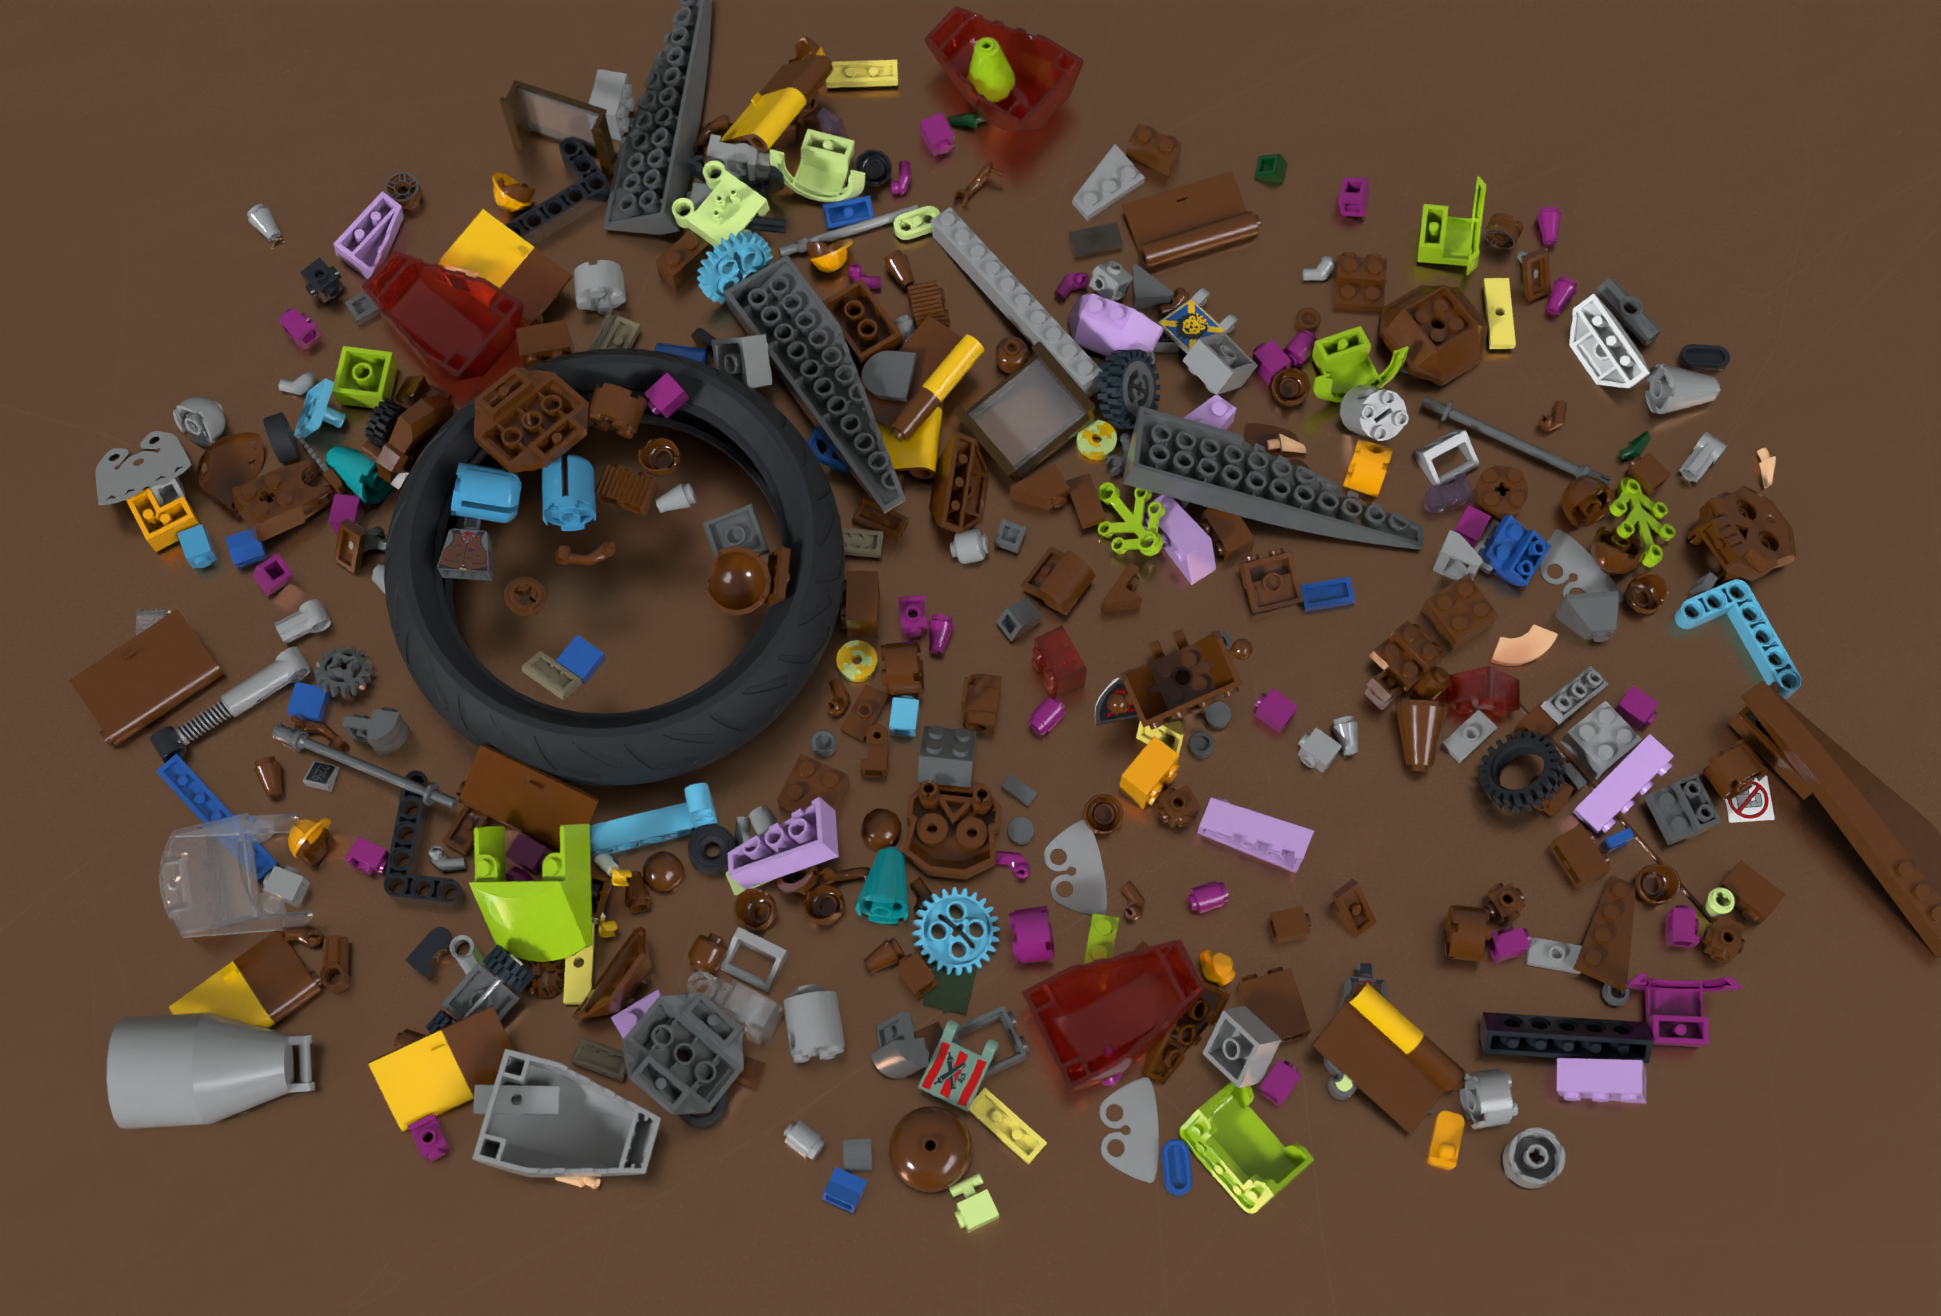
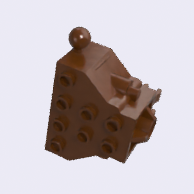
M1180 629L1172 633L1179 648L1178 651L1165 656L1159 640H1155L1148 644L1155 661L1120 673L1128 694H1112L1108 699V707L1113 713L1122 714L1128 709L1129 704L1133 703L1143 727L1150 726L1151 730L1166 724L1164 719L1174 716L1175 719H1180L1192 714L1191 708L1199 705L1200 709L1217 703L1215 698L1222 694L1226 698L1240 692L1238 687L1243 684L1232 659L1245 660L1249 658L1253 651L1252 644L1246 639H1237L1233 642L1231 648L1227 650L1218 630L1189 645L1183 630ZM1180 670H1187L1190 673L1191 679L1186 685H1180L1176 681V674Z

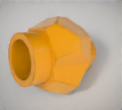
M1205 949L1200 953V963L1207 981L1216 982L1220 987H1223L1236 976L1237 973L1233 969L1234 964L1230 956L1220 952L1213 953L1209 949Z

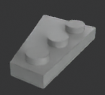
M1114 144L1074 196L1072 204L1088 221L1143 184L1145 177L1120 148Z

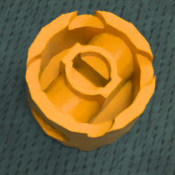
M1358 439L1343 486L1377 497L1393 449Z

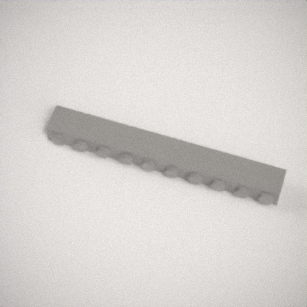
M948 208L931 220L933 238L1033 346L1039 341L1088 398L1099 391L1101 388H1097V382H1102V379L1098 377V374L1103 371L952 208Z

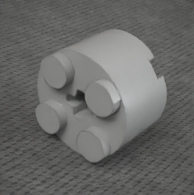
M597 260L595 265L589 266V262H585L574 270L575 297L578 309L598 311L599 314L606 315L607 312L612 313V309L626 301L624 275L618 263L609 260Z
M1491 1069L1464 1074L1465 1088L1460 1089V1100L1466 1119H1472L1474 1122L1473 1125H1470L1473 1129L1508 1124L1512 1116H1517L1518 1106L1516 1101L1512 1099L1510 1090L1512 1080L1508 1072Z
M1530 1128L1513 1137L1507 1143L1503 1152V1166L1506 1176L1519 1186L1531 1189L1543 1187L1553 1181L1562 1172L1565 1165V1151L1556 1139L1557 1137L1550 1131L1542 1128ZM1531 1153H1534V1158L1537 1159L1538 1162L1533 1163L1532 1159L1529 1158V1155Z

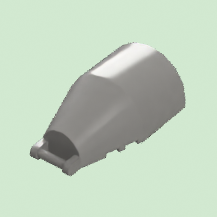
M209 1012L121 1018L115 1024L107 1056V1088L113 1118L119 1128L123 1129L206 1125L290 1092L315 1090V1081H312L310 1054V1043H313L312 1034L290 1035L261 1026L242 1023L239 1020L220 1017ZM293 1045H299L300 1082H294Z

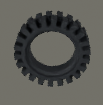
M1522 731L1516 732V739L1510 733L1505 736L1507 742L1504 744L1501 739L1497 740L1495 743L1498 748L1495 749L1490 746L1487 749L1490 756L1483 755L1481 760L1484 764H1479V771L1481 773L1478 774L1481 781L1480 784L1492 803H1495L1500 809L1503 807L1507 812H1511L1514 809L1516 813H1522L1523 806L1527 812L1533 811L1532 804L1536 803L1538 808L1544 806L1541 801L1544 797L1550 802L1553 799L1550 792L1553 791L1558 794L1560 791L1558 784L1564 783L1565 779L1562 775L1566 774V769L1563 766L1565 765L1564 760L1554 743L1548 737L1545 738L1541 733H1537L1535 736L1533 731H1527L1526 737ZM1532 754L1544 760L1543 772L1531 785L1513 790L1507 789L1500 784V775L1503 768L1514 758Z

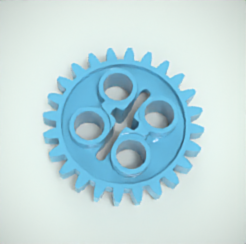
M749 230L745 235L742 231H739L736 237L730 233L729 240L727 241L722 237L719 246L713 244V252H706L708 259L701 260L704 267L698 269V272L701 274L697 277V280L700 282L699 287L713 302L718 300L720 304H723L726 300L724 291L771 264L769 262L773 258L769 253L771 248L756 232L752 234Z
M956 887L951 888L950 895H948L945 889H942L940 891L941 898L935 893L932 894L931 900L933 903L925 900L922 904L926 911L918 910L916 912L921 917V920L913 921V924L918 926L919 930L912 932V935L920 937V940L914 946L923 947L919 955L924 956L927 954L929 956L926 961L927 965L933 961L936 962L935 971L940 970L944 966L945 975L950 974L952 968H954L956 976L961 975L962 968L965 969L967 974L971 973V965L980 969L982 967L980 959L985 962L990 960L986 952L994 953L996 951L991 946V943L999 942V938L993 936V933L999 931L1000 928L992 925V922L996 921L998 917H990L989 915L993 910V906L985 909L983 905L986 902V898L978 902L976 900L977 892L972 893L969 897L967 896V888L962 889L961 893L958 894ZM950 906L959 907L961 911L959 919H953L949 915ZM941 914L949 925L941 921L938 915ZM972 923L980 927L981 934L978 938L971 936L969 933V926ZM938 925L943 929L942 939H936L932 936V926ZM959 926L961 928L959 930L960 935L953 937V929L951 927ZM962 937H964L969 942H972L974 944V948H970L967 942ZM954 943L961 945L963 948V955L960 958L955 957L951 952V947Z

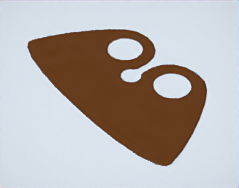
M1247 423L1245 425L1244 435L1246 442L1252 445L1257 443L1265 447L1264 451L1276 457L1281 455L1287 458L1296 454V452H1281L1280 448L1267 449L1266 441L1278 438L1279 434L1299 442L1296 434L1292 431L1266 424ZM1288 460L1292 465H1302L1309 469L1308 465L1302 460Z

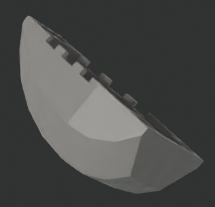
M505 1049L472 1159L526 1177H598L646 1174L661 1118L618 1096L611 1090L596 1084L589 1078L574 1072L559 1062ZM502 1085L560 1086L559 1115H495L494 1111ZM514 1097L512 1104L519 1105L522 1102V1097Z

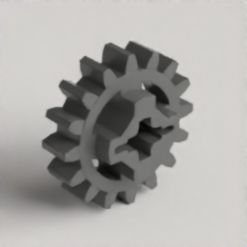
M341 645L338 651L331 647L330 654L323 652V660H316L317 668H314L317 685L322 686L324 693L331 690L332 697L342 693L343 698H346L348 692L355 696L357 695L356 689L365 690V683H371L373 668L370 657H365L364 650L356 652L355 646L346 650L345 645Z

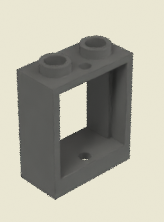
M1004 1006L961 1024L952 1041L962 1046L959 1038L996 1021H1001L1016 1054L989 1066L983 1079L1017 1065L1027 1058L1026 1052L1029 1051L1026 1040L1023 1035L1018 1037L1014 1028L1018 1026L1012 1011L1007 1012Z

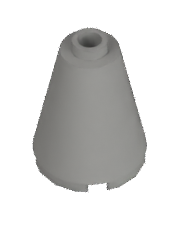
M1666 364L1654 365L1650 369L1651 374L1646 379V382H1650V390H1645L1647 405L1651 412L1665 414L1712 402L1720 393V384L1715 377Z

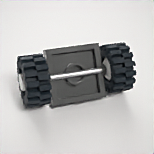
M497 944L483 960L484 964L496 976L478 962L441 1004L457 1020L445 1011L440 1010L428 1023L426 1029L430 1033L435 1032L493 1005L501 1021L520 999L504 982L521 993L535 975L519 959Z

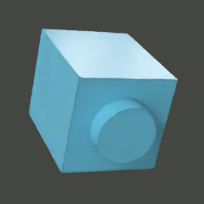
M900 695L899 698L893 697L889 724L890 735L916 738L919 700L909 695Z

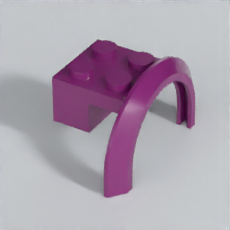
M1641 973L1625 983L1627 988L1645 991L1646 1022L1653 1038V1045L1703 1047L1709 1045V1017H1703V993L1730 992L1742 989V986L1731 977L1714 980L1680 981L1646 978L1647 973Z

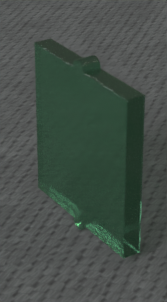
M933 961L931 972L940 984L925 994L923 1006L940 1009L943 1013L948 1011L967 1015L977 969L972 968V972L968 974L963 967L961 975L957 976L954 968H952L950 974L945 975V967L942 966L940 970L935 971L936 962Z

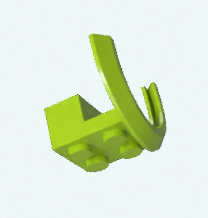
M1477 176L1472 218L1448 217L1449 206L1424 204L1417 262L1467 266V276L1477 268L1486 184L1480 176Z
M1361 326L1317 340L1314 344L1312 359L1321 376L1315 378L1313 391L1321 400L1342 402L1345 394L1358 385H1372L1382 388L1397 374L1404 364L1409 350L1408 346L1395 350L1389 366L1379 375L1369 358L1371 344Z

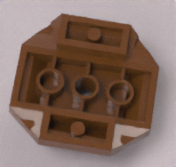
M1421 285L1383 307L1379 337L1392 353L1395 350L1408 346L1409 350L1403 366L1409 374L1443 386L1480 364L1489 324L1458 287Z
M514 367L475 398L474 438L476 443L510 473L534 472L537 469L551 465L587 435L589 402L554 372Z

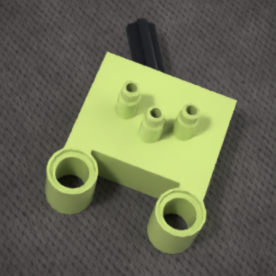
M715 160L708 162L703 168L706 183L713 191L700 207L695 210L693 202L687 198H679L672 205V212L677 224L683 228L691 229L711 245L716 244L719 246L722 237L727 241L729 240L730 233L736 237L739 231H742L745 235L748 230L750 232L754 230L782 234L787 230L786 219L764 217L770 210L767 199L725 170L721 162ZM715 173L721 174L718 178H710ZM682 211H690L689 214L685 216H680V213Z

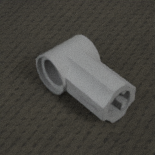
M1706 431L1693 448L1692 454L1679 469L1682 476L1688 481L1697 483L1709 466L1718 460L1727 445Z
M312 599L302 604L298 612L274 624L283 642L287 644L309 632L318 633L324 631L331 625V620L321 600Z
M459 935L451 941L450 952L466 975L478 962L495 975L484 964L483 960L485 958L470 937ZM463 943H469L470 951L466 955H458V947Z

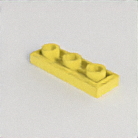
M1484 278L1483 290L1486 320L1489 324V349H1514L1516 341L1509 278Z
M592 922V945L576 953L575 956L565 959L563 999L565 1005L581 1004L593 988L594 922ZM578 961H584L582 967H576Z

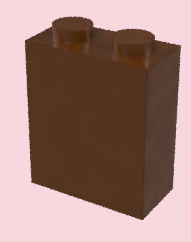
M1276 967L1268 970V974L1258 977L1257 974H1251L1241 978L1242 982H1239L1237 992L1242 1006H1246L1282 1039L1280 1043L1309 1035L1311 1028L1291 968L1284 970L1283 967Z

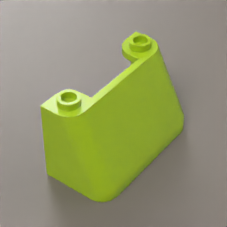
M1231 1081L1193 1113L1181 1126L1180 1136L1188 1148L1244 1211L1254 1214L1315 1159L1300 1144L1291 1143L1285 1147L1249 1107L1254 1099L1251 1086L1238 1088Z

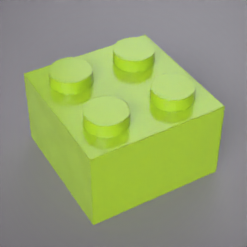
M343 346L332 389L337 402L342 405L374 409L375 406L378 407L380 401L384 399L391 400L399 366L393 353Z

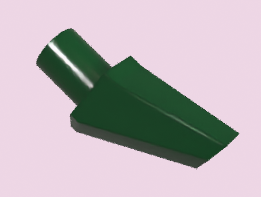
M969 112L948 116L947 120L951 125L977 128V124L987 121L985 112L978 114Z
M1646 431L1631 442H1628V447L1619 451L1620 458L1625 460L1632 456L1634 458L1640 456L1650 441L1649 432Z

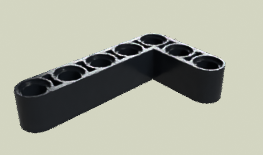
M574 137L563 139L559 145V150L564 165L577 182L505 225L531 245L536 244L609 199L610 190L606 176L580 141ZM561 211L558 214H552L553 212ZM539 223L538 226L532 227L533 224Z
M414 770L405 776V778L415 782L424 781L423 785L425 786L431 783L422 771ZM402 788L384 879V890L392 900L398 903L451 909L458 908L464 903L466 893L456 880L416 875L429 806L423 802V796ZM411 807H419L418 812L416 814L407 815V812ZM414 832L411 840L403 841L405 833ZM409 857V861L405 866L398 867V862L401 858ZM404 883L402 891L393 893V888L396 884ZM431 886V890L427 895H419L422 887ZM457 889L455 897L451 899L446 898L445 895L448 890Z

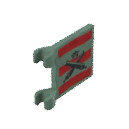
M949 1020L918 1088L968 1112L990 1063L999 1048V1043L989 1039L980 1056L952 1042L960 1025L955 1021Z

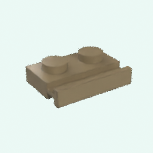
M607 312L587 351L613 348L631 349L641 330V325Z

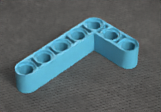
M1738 579L1732 580L1683 602L1675 614V621L1679 627L1692 629L1727 614L1768 686L1775 682L1779 689L1778 693L1784 699L1791 697L1801 686L1802 679L1746 582ZM1730 591L1737 593L1739 598L1733 597ZM1708 601L1714 602L1717 608L1711 607ZM1685 610L1692 612L1694 618L1687 616ZM1743 613L1748 614L1752 618V621L1747 620L1743 616ZM1756 635L1762 637L1765 643L1759 642L1756 639ZM1768 658H1773L1778 665L1771 664ZM1781 680L1788 682L1791 688L1785 687Z
M697 783L684 789L686 803L591 825L590 855L592 856L593 853H616L691 835L706 825H718L708 784Z

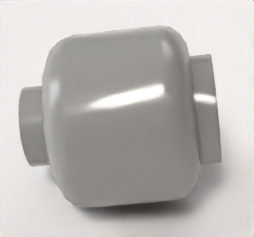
M977 528L966 530L961 534L956 533L954 542H950L952 556L957 557L962 564L984 560L986 553H989L986 534L981 533Z

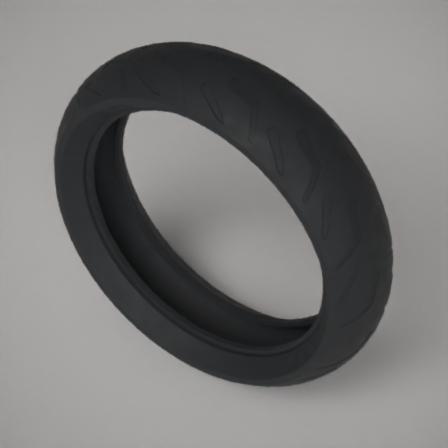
M613 348L575 352L526 367V370L554 372L589 402V405L597 384H600L602 387L604 383L626 388L632 391L630 396L637 399L640 395L648 402L649 399L644 393L662 376L668 373L690 398L667 419L661 412L656 415L646 405L640 423L672 428L708 442L733 459L756 482L776 516L782 534V547L791 549L788 569L790 579L786 586L785 600L770 606L757 633L730 665L710 681L670 702L631 712L584 713L557 708L517 692L485 668L465 644L455 615L453 578H442L437 568L449 530L464 529L466 517L451 515L453 490L456 478H458L456 472L459 462L502 470L506 469L475 441L474 419L475 398L477 397L475 396L437 431L423 449L401 489L393 511L385 550L384 584L390 624L398 649L409 673L427 700L455 730L477 747L484 743L563 782L590 786L636 785L657 782L702 768L745 745L778 718L810 679L824 654L839 612L845 567L841 519L827 476L806 440L783 413L750 386L730 374L710 367L705 363L667 352ZM589 420L588 427L593 426L594 422Z

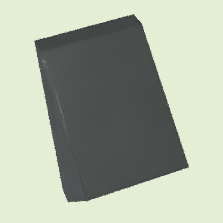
M1135 264L1132 267L1131 276L1134 278L1131 284L1134 309L1157 308L1159 305L1172 303L1174 293L1139 265Z

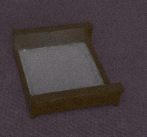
M514 80L507 97H501L499 100L514 147L523 150L531 132L560 142L567 137H574L580 141L586 150L597 153L603 174L607 178L612 179L614 175L612 167L618 153L614 151L606 119L607 110Z
M1039 341L1031 347L1034 354L1031 359L968 410H965L961 405L953 410V413L1008 477L1012 476L1016 482L1021 480L1095 420L1092 412L1096 408L1094 403Z

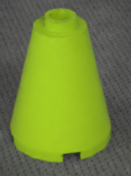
M990 37L982 38L975 44L967 77L968 89L972 96L975 98L977 96L987 103L1005 99L1009 95L1010 90L1015 86V75L998 42Z

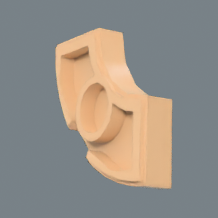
M1533 624L1529 632L1521 637L1512 639L1500 637L1490 662L1503 666H1519L1540 658L1549 650L1558 634Z

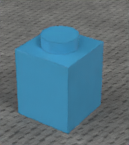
M202 524L177 533L185 558L193 569L207 567L211 562L218 560L210 535Z

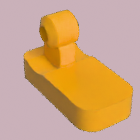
M1442 1111L1436 1116L1427 1157L1429 1165L1446 1170H1452L1456 1166L1465 1120L1460 1114Z

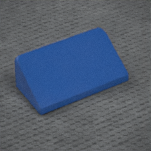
M870 195L821 204L827 229L855 224L874 218Z

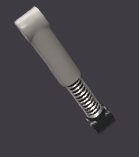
M288 648L281 652L273 663L222 694L220 703L216 702L217 705L212 704L213 707H208L209 710L204 709L205 712H200L201 715L196 714V718L192 717L193 720H188L187 724L184 722V726L180 725L175 729L172 726L161 728L151 736L150 742L164 763L175 754L182 757L187 751L186 745L191 740L194 741V737L202 736V732L206 733L207 729H211L210 727L214 728L215 724L219 725V721L223 723L222 719L227 720V716L231 717L232 715L236 718L287 684L303 680L311 673L312 668L299 648Z

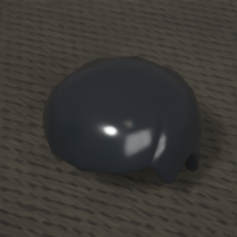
M868 149L860 156H857L854 169L855 171L865 173V185L875 187L882 185L890 178L892 164L889 157L882 151Z

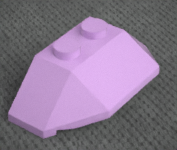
M1093 293L1079 296L1067 317L1073 340L1080 347L1106 357L1111 355V352L1117 350L1140 349L1147 353L1152 352L1164 331L1161 326L1137 310Z

